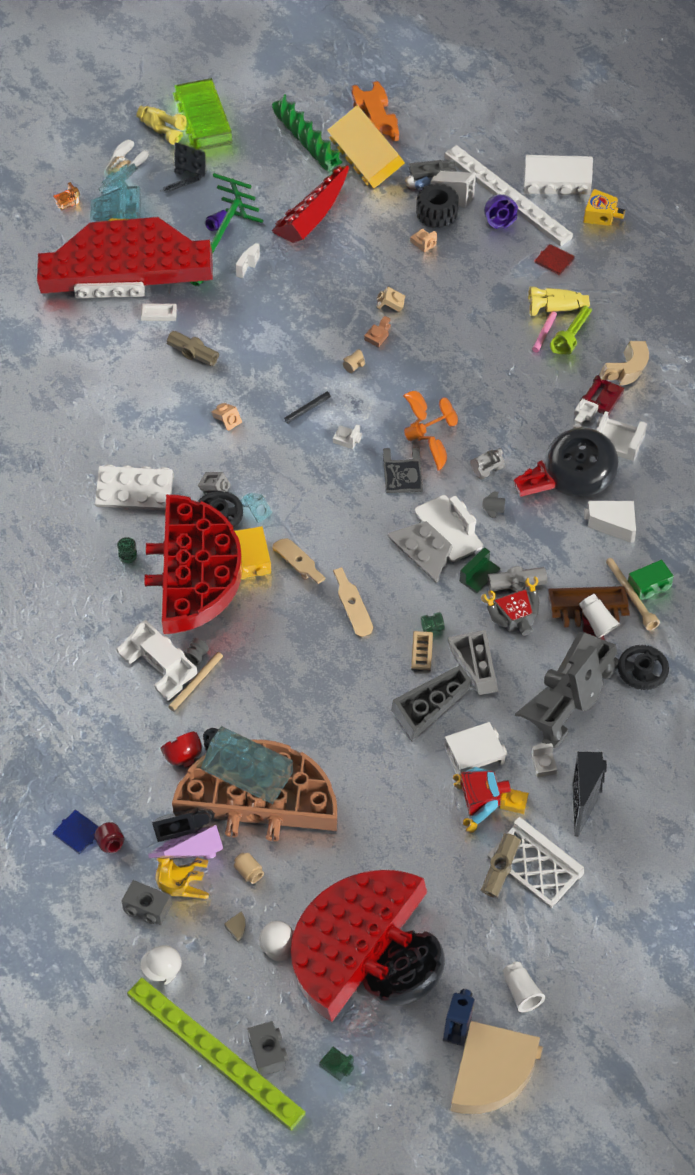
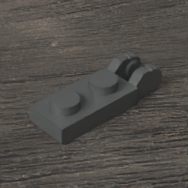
M435 160L409 164L410 176H413L414 179H422L426 176L432 178L440 171H457L452 160Z

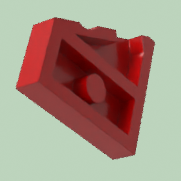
M541 460L537 462V467L534 469L529 468L523 475L515 478L514 487L519 496L522 497L554 489L555 482L547 473L545 464Z

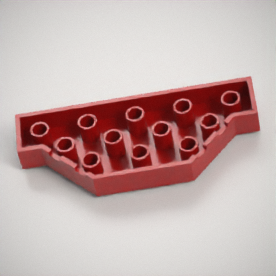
M159 217L90 222L56 252L38 253L37 283L41 294L74 291L75 284L142 282L144 285L213 280V253L210 240L192 241Z

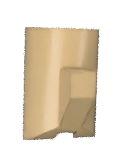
M360 349L343 359V367L349 373H353L358 367L365 365V359Z

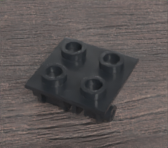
M175 142L174 172L176 175L180 176L187 170L204 176L205 152Z

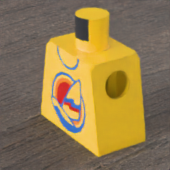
M593 189L585 209L583 222L609 226L614 217L624 218L625 209L617 207V197Z

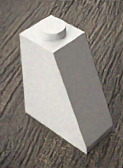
M440 171L432 178L431 184L439 183V185L445 184L447 187H452V190H455L459 196L458 205L466 208L474 199L476 174Z
M634 501L588 502V508H584V520L588 521L589 528L628 542L635 541Z

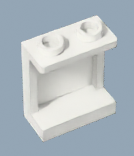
M605 411L603 417L598 419L597 431L603 433L611 440L619 457L634 461L645 436L647 423L640 421L638 427H634L609 419V412Z
M490 722L445 736L444 748L456 773L460 776L461 772H466L473 767H481L499 761L500 765L505 764L506 748L503 744H500L496 728H492Z

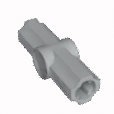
M516 566L510 568L507 572L488 574L489 590L511 589L517 592L527 588L525 585L527 578H529V583L534 585V576L538 578L537 585L547 584L546 569L540 567L523 570L522 567Z

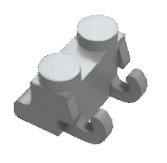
M501 448L489 450L470 461L477 477L484 479L490 475L489 471L493 469L498 471L505 467Z

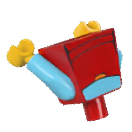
M478 767L461 772V776L459 774L453 775V780L456 781L453 786L463 790L469 816H472V819L465 818L463 825L468 826L470 824L466 831L473 833L477 829V824L500 806V794L511 792L509 780L497 782L493 771Z

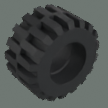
M435 183V185L429 184L428 187L424 186L417 194V218L420 219L421 223H425L426 226H432L433 228L449 226L450 223L457 219L459 204L457 192L445 184L439 185V183Z

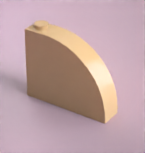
M471 1021L452 1098L451 1111L463 1114H481L499 1109L514 1100L529 1082L535 1060H540L543 1046H539L540 1037Z

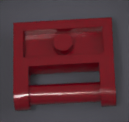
M596 375L593 379V384L586 395L581 397L580 401L585 399L599 405L597 412L604 414L606 411L610 414L624 393V387L607 380H601L600 375ZM599 387L603 388L596 401L591 400Z

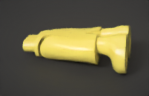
M535 286L529 287L528 302L530 303V316L537 315L542 307H545L546 312L581 310L584 305L588 307L590 305L589 295H582L580 292L545 288L543 290Z

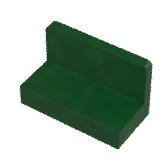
M484 547L460 570L459 582L475 593H478L488 584V574L500 572V567L490 561V551Z

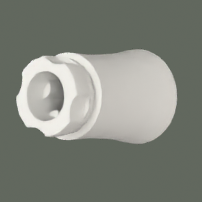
M595 594L579 603L597 638H601L620 625Z
M514 962L504 968L503 975L511 990L519 1012L531 1011L542 1004L545 1000V995L536 986L520 962Z

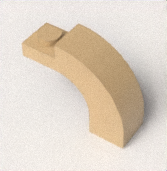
M629 341L623 352L626 362L605 363L599 373L601 380H617L619 385H627L637 380L649 359L646 341Z

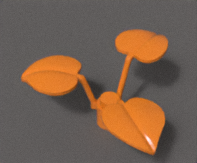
M410 391L404 394L403 397L410 404L418 420L404 429L405 436L408 441L416 439L418 441L428 440L437 470L439 471L447 461V453L439 439L436 440L434 436H424L426 427L444 418L449 426H456L458 423L457 413L452 407L451 402L444 397L439 401L443 416L426 424H420V421L426 419L427 413L425 411L427 410V404L419 392Z

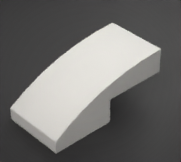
M258 243L248 248L237 261L236 277L243 278L248 266L255 268L260 257V245Z

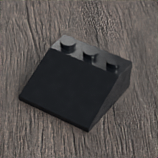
M577 752L572 780L574 836L577 837L598 800L599 793H602L605 773L607 771V761L603 760V752Z

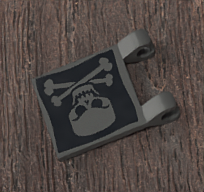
M413 447L412 459L391 460L390 448H383L386 493L423 492L420 447Z

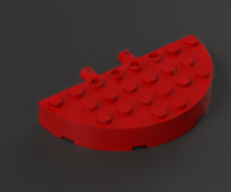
M166 494L165 539L163 543H146V555L159 554L164 556V569L162 574H145L144 584L145 587L162 586L163 634H174L204 625L218 616L229 605L240 585L242 555L238 535L233 530L232 524L221 512L201 501L199 503L191 500V497Z
M395 870L363 872L344 878L329 886L306 907L293 933L291 943L292 964L304 997L322 1017L333 1022L368 973L380 980L384 979V976L388 973V967L377 963V960L392 940L404 947H407L408 943L410 944L412 935L400 929L427 894L424 878Z

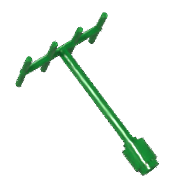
M216 173L213 174L214 178L229 182L232 187L230 189L218 185L217 189L234 194L235 198L234 200L226 197L221 198L222 201L231 203V206L226 208L227 214L211 242L212 253H214L233 215L263 223V219L247 215L244 208L259 212L260 209L242 203L241 197L255 201L256 197L239 192L236 186L239 185L251 189L252 185ZM194 281L190 283L194 286H200L204 283V281Z

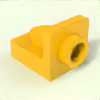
M511 789L509 793L500 794V809L524 814L529 793Z

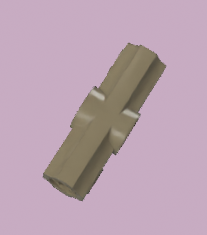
M172 331L168 336L167 345L181 351L187 359L193 360L195 358L209 366H214L217 363L219 352L205 346L199 338H189L177 331Z
M509 833L503 834L496 854L491 859V866L481 887V892L490 897L498 898L505 879L511 872L512 862L521 843L520 838ZM499 862L506 863L503 869L496 868Z

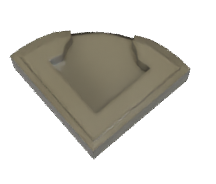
M240 912L224 923L225 928L237 942L243 937L246 928L245 917Z

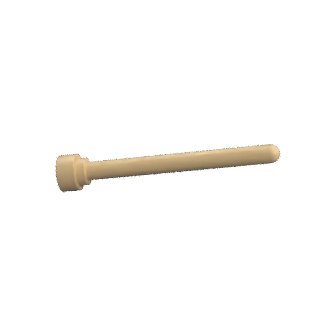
M608 558L606 560L607 565L619 583L625 586L626 593L643 617V625L648 631L655 629L660 624L659 619L655 614L648 612L612 558Z

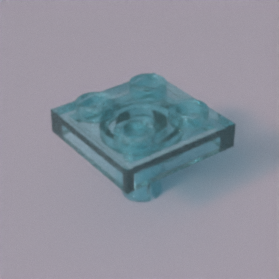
M133 163L130 166L125 164L117 173L112 172L106 176V179L101 182L102 185L99 188L101 194L117 186L124 199L131 196L133 191L126 183V180L137 170L135 164Z

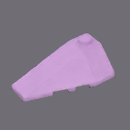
M214 825L202 827L193 834L173 838L171 841L163 843V846L157 847L148 855L149 858L204 857V859H210L217 856L216 852L222 850L223 845L217 826Z

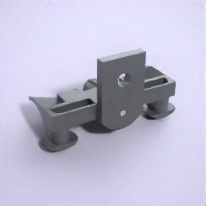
M578 632L557 671L553 669L547 671L544 677V685L547 687L517 711L515 716L523 717L536 725L543 733L542 743H552L553 748L558 747L567 735L568 729L563 724L567 721L569 715H571L575 708L581 711L589 710L601 693L603 687L602 678H610L617 670L619 659L615 657L617 655L616 644L587 633Z

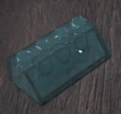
M221 726L210 742L201 770L273 804L293 774V760Z

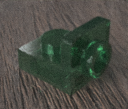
M333 1046L319 1062V1066L341 1081L344 1076L348 1077L354 1070V1057L352 1055L347 1057Z

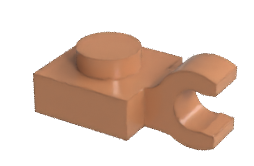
M384 316L379 326L374 324L364 335V340L380 347L389 336V331L387 330L391 327V324H389L391 319Z

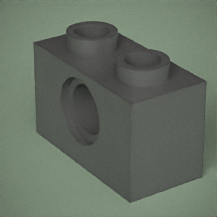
M132 880L121 900L126 914L133 917H141L147 923H156L158 925H162L172 906L170 894ZM143 903H150L148 906H142Z
M273 1021L247 1028L248 1039L258 1073L264 1076L285 1070V1061H288L285 1047H280L279 1041H282L279 1028L274 1027ZM265 1046L274 1047L270 1051H266L263 1049Z

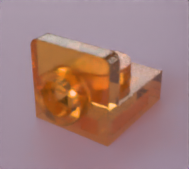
M71 182L67 183L68 190L53 196L54 202L61 211L79 204V190Z

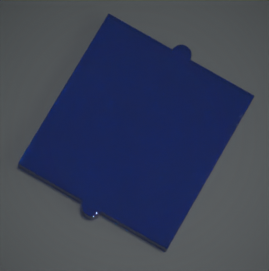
M75 809L66 819L62 820V823L56 828L53 835L78 854H81L89 844H93L95 839L94 833L99 826Z

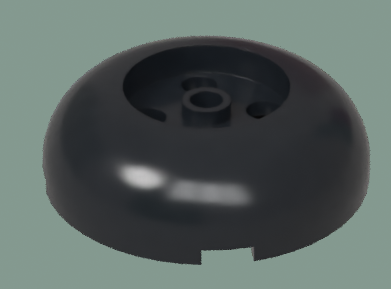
M574 428L563 432L552 441L547 449L544 464L547 473L553 478L555 488L568 496L588 497L600 493L612 483L617 474L619 461L616 448L606 435L591 428ZM581 446H586L585 449H579ZM594 456L597 461L591 462L590 458Z
M414 930L406 931V933L412 935V940L410 944L408 943L407 947L392 940L377 960V963L388 967V973L384 976L383 980L368 973L363 979V985L367 992L375 1000L391 1006L407 1005L427 995L440 980L445 965L443 948L433 934L427 931L423 933H415Z

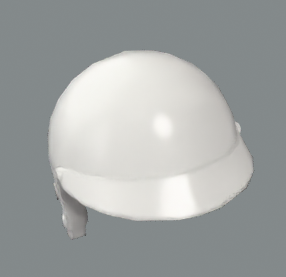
M282 921L268 923L259 936L261 950L275 961L289 959L291 957V943L294 930Z
M167 945L152 948L141 959V971L153 981H163L164 985L172 982L181 968L180 954L176 949Z

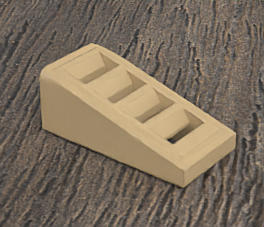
M413 631L411 669L431 671L433 632ZM417 641H428V644L417 643ZM416 648H428V651L416 650ZM416 654L427 655V657H416ZM416 661H427V665L416 664Z

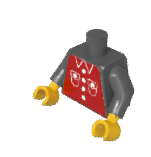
M536 576L533 577L534 585L529 583V578L525 580V585L529 587L530 591L523 589L495 599L493 591H488L490 599H487L486 595L482 594L481 600L488 604L487 609L494 623L505 627L508 632L520 630L523 636L529 635L532 632L531 625L534 624V619L538 615L539 610L538 590H535V586L538 584Z

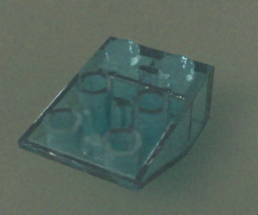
M123 186L92 199L90 222L109 221L111 218H141L140 186Z

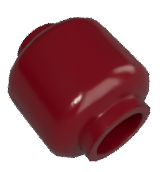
M114 822L103 823L94 833L98 846L105 853L117 852L125 841L123 833Z

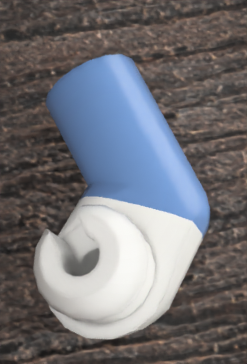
M413 176L405 178V185L408 188L420 189L430 184L427 176L420 180H414Z

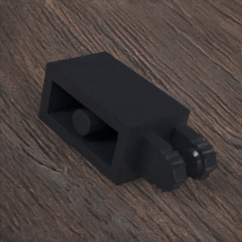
M195 807L160 816L152 822L157 841L161 842L196 833L205 824H209L214 819L215 813L210 809L198 811V808Z

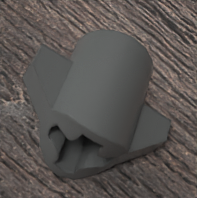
M494 491L483 499L482 508L491 518H496L497 512L504 513L505 498H498V492Z

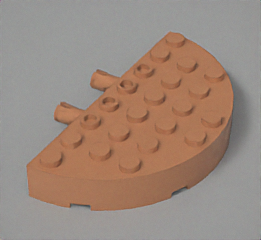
M243 740L238 741V744L223 745L210 751L187 770V774L182 781L180 780L172 801L173 813L195 807L198 808V811L212 810L215 813L214 819L227 820L225 835L231 837V831L233 832V837L238 836L239 822L268 824L266 839L272 841V835L274 836V841L279 840L280 826L337 831L336 796L325 772L305 753H299L291 749V746L275 741Z

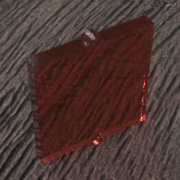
M549 244L535 259V263L560 275L566 268H569V264L575 259V256Z

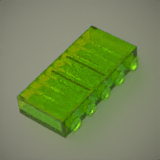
M212 78L174 85L173 100L177 102L178 113L181 112L186 117L187 125L184 131L185 134L189 135V145L198 150H205L232 144V131Z

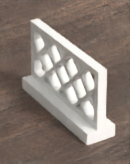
M519 817L508 833L512 835L516 833L522 838V844L519 845L518 849H523V858L514 859L512 863L524 862L525 872L516 873L512 870L511 865L509 875L550 908H553L577 879L580 880L584 875V867ZM500 842L487 855L490 860L496 854ZM525 848H535L538 851V857L526 858ZM550 860L553 862L554 870L542 871L541 861ZM539 861L540 871L527 872L526 862ZM499 862L497 865L503 869L506 863ZM567 873L571 879L567 883H558L557 874ZM555 874L556 884L543 885L542 875ZM540 875L541 885L529 884L527 876ZM556 888L557 894L552 900H549L544 896V889Z

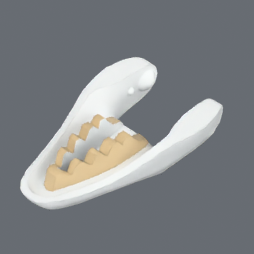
M126 140L120 143L104 169L103 176L111 179L135 169L148 158L149 152L146 150L142 151L131 162L125 158V155L133 148L134 142Z

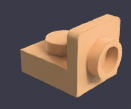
M421 229L410 237V242L423 252H426L436 245L437 232L433 231L429 234L424 229Z

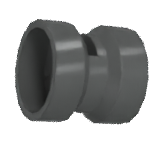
M193 638L189 644L190 647L184 651V655L192 664L199 665L202 661V656L208 652L209 646L203 640Z

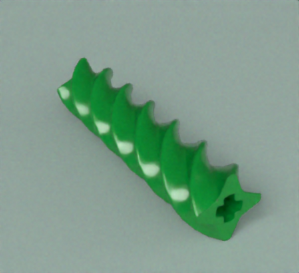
M286 94L279 101L272 103L276 117L283 122L285 127L292 132L294 137L301 142L303 147L310 152L324 170L330 172L335 166L342 164L343 161L339 159L340 151L331 149L330 140H322V131L313 130V121H305L304 112L296 111L295 102H288Z

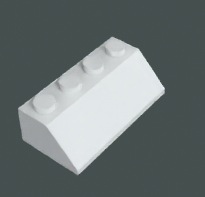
M526 155L523 179L524 193L590 195L593 156Z

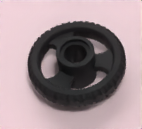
M213 491L207 493V495L205 494L198 500L199 503L202 501L214 507L227 519H229V516L233 517L229 521L233 528L242 520L243 505L239 498L232 493ZM225 500L230 501L235 506L228 508V503Z
M635 645L629 647V649H626L621 654L618 661V672L621 679L632 688L652 690L662 685L667 679L669 663L665 655L655 647ZM644 653L638 655L635 658L634 662H630L627 660L630 656L634 654ZM656 660L662 666V672L659 677L652 673L654 661ZM632 671L636 679L632 678L627 672Z

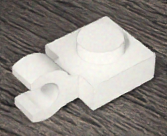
M582 399L574 411L576 417L573 428H582L585 420L591 421L599 405Z

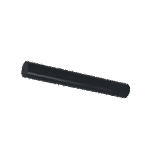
M326 391L284 418L285 422L289 424L331 397L330 393Z

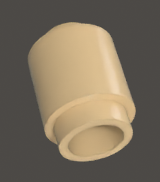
M241 853L235 858L234 868L247 882L250 881L251 884H254L263 877L262 866L250 853Z

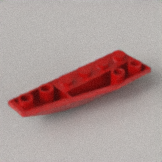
M338 166L333 169L332 174L326 177L310 194L294 208L286 211L285 217L279 219L271 231L292 243L303 240L331 209L344 184L349 166Z

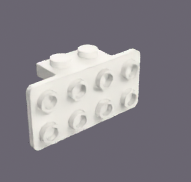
M442 495L415 508V514L421 522L427 521L452 544L453 548L448 556L451 562H456L483 548V543L475 534V517L466 510L464 502L460 501L456 495L451 498Z

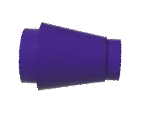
M221 210L207 216L205 220L206 228L210 231H217L227 212Z

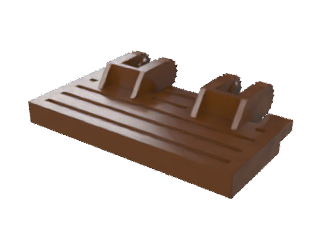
M625 586L548 589L552 618H561L560 613H562L564 628L569 627V618H574L576 627H580V612L583 609L579 603L595 594L610 614L620 623L618 611H620L621 616H630Z

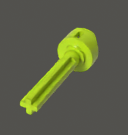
M584 305L567 331L563 330L555 334L550 342V349L553 353L570 355L577 345V340L574 336L592 312L591 308Z

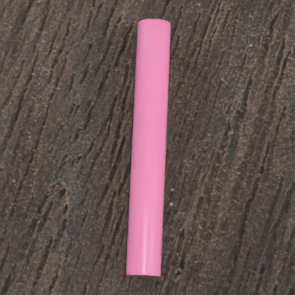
M550 312L532 348L534 352H539L556 318V312Z

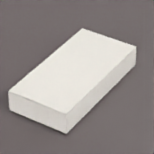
M142 304L141 321H176L177 304Z

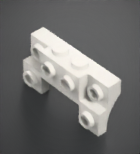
M147 620L137 625L129 638L116 648L117 653L128 664L143 656L164 676L154 686L167 701L182 691V685L197 674V667L185 657L183 651L180 648H175L167 636L161 635Z

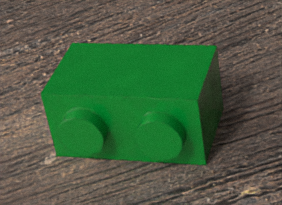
M661 559L629 573L628 582L640 600L651 598L654 594L661 591L669 590L672 587L674 575Z

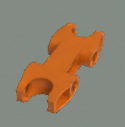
M373 81L371 91H362L358 85H352L353 107L358 105L382 135H389L393 141H399L398 120L394 113L387 115L384 107L388 106V98L381 84L378 81Z

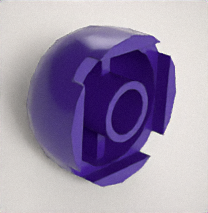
M497 194L486 202L484 216L493 228L498 229L497 227L501 226L507 228L517 219L518 206L509 196Z

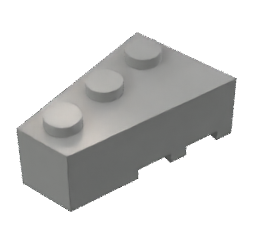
M486 630L448 637L452 654L471 679V684L478 695L498 692Z

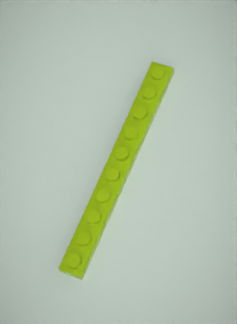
M141 978L127 992V996L290 1131L305 1116V1111L145 979Z

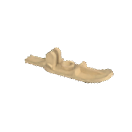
M286 538L280 539L273 544V550L279 553L297 572L301 573L304 580L310 577L317 584L326 580L315 568V562L293 541Z
M342 567L333 570L339 584V598L355 634L360 637L370 635L374 627L356 586L348 581ZM353 600L355 603L350 604L349 601Z

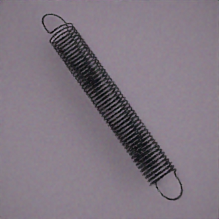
M197 174V176L188 177L178 181L179 183L176 182V184L173 183L163 188L166 189L164 191L167 193V190L170 192L183 187V184L186 186V183L197 182L201 180V177Z

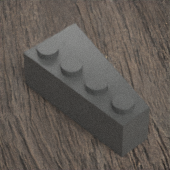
M459 665L393 700L391 711L411 741H414L469 691L471 679L463 667Z

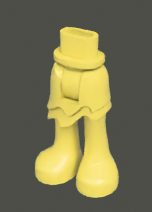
M142 105L136 114V117L155 132L166 134V140L170 144L178 143L183 137L182 132L172 129L165 124L167 122L179 130H185L187 120L182 114L170 116L158 108L144 107Z

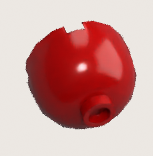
M195 731L177 737V740L172 743L169 741L160 748L167 762L177 767L184 765L185 768L191 767L195 763V759L202 752V744Z

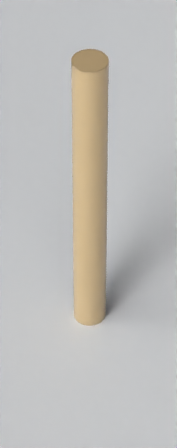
M217 652L172 701L168 706L170 710L175 711L223 658L220 652Z

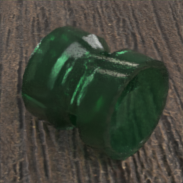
M130 537L121 538L117 543L119 560L123 563H132L137 558L135 540Z
M441 612L434 613L432 616H421L423 632H440L445 630Z

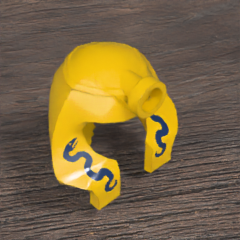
M196 857L189 864L177 866L173 859L157 858L159 863L155 874V881L162 892L171 896L207 899L209 897V893L188 885L190 880L202 881L204 872L194 871L195 866L207 868L208 860Z

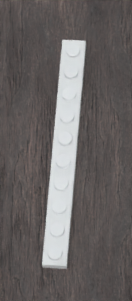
M456 145L445 152L444 158L448 161L452 160L455 166L463 172L475 173V181L491 194H505L512 198L518 206L517 214L556 244L562 246L572 239V232Z

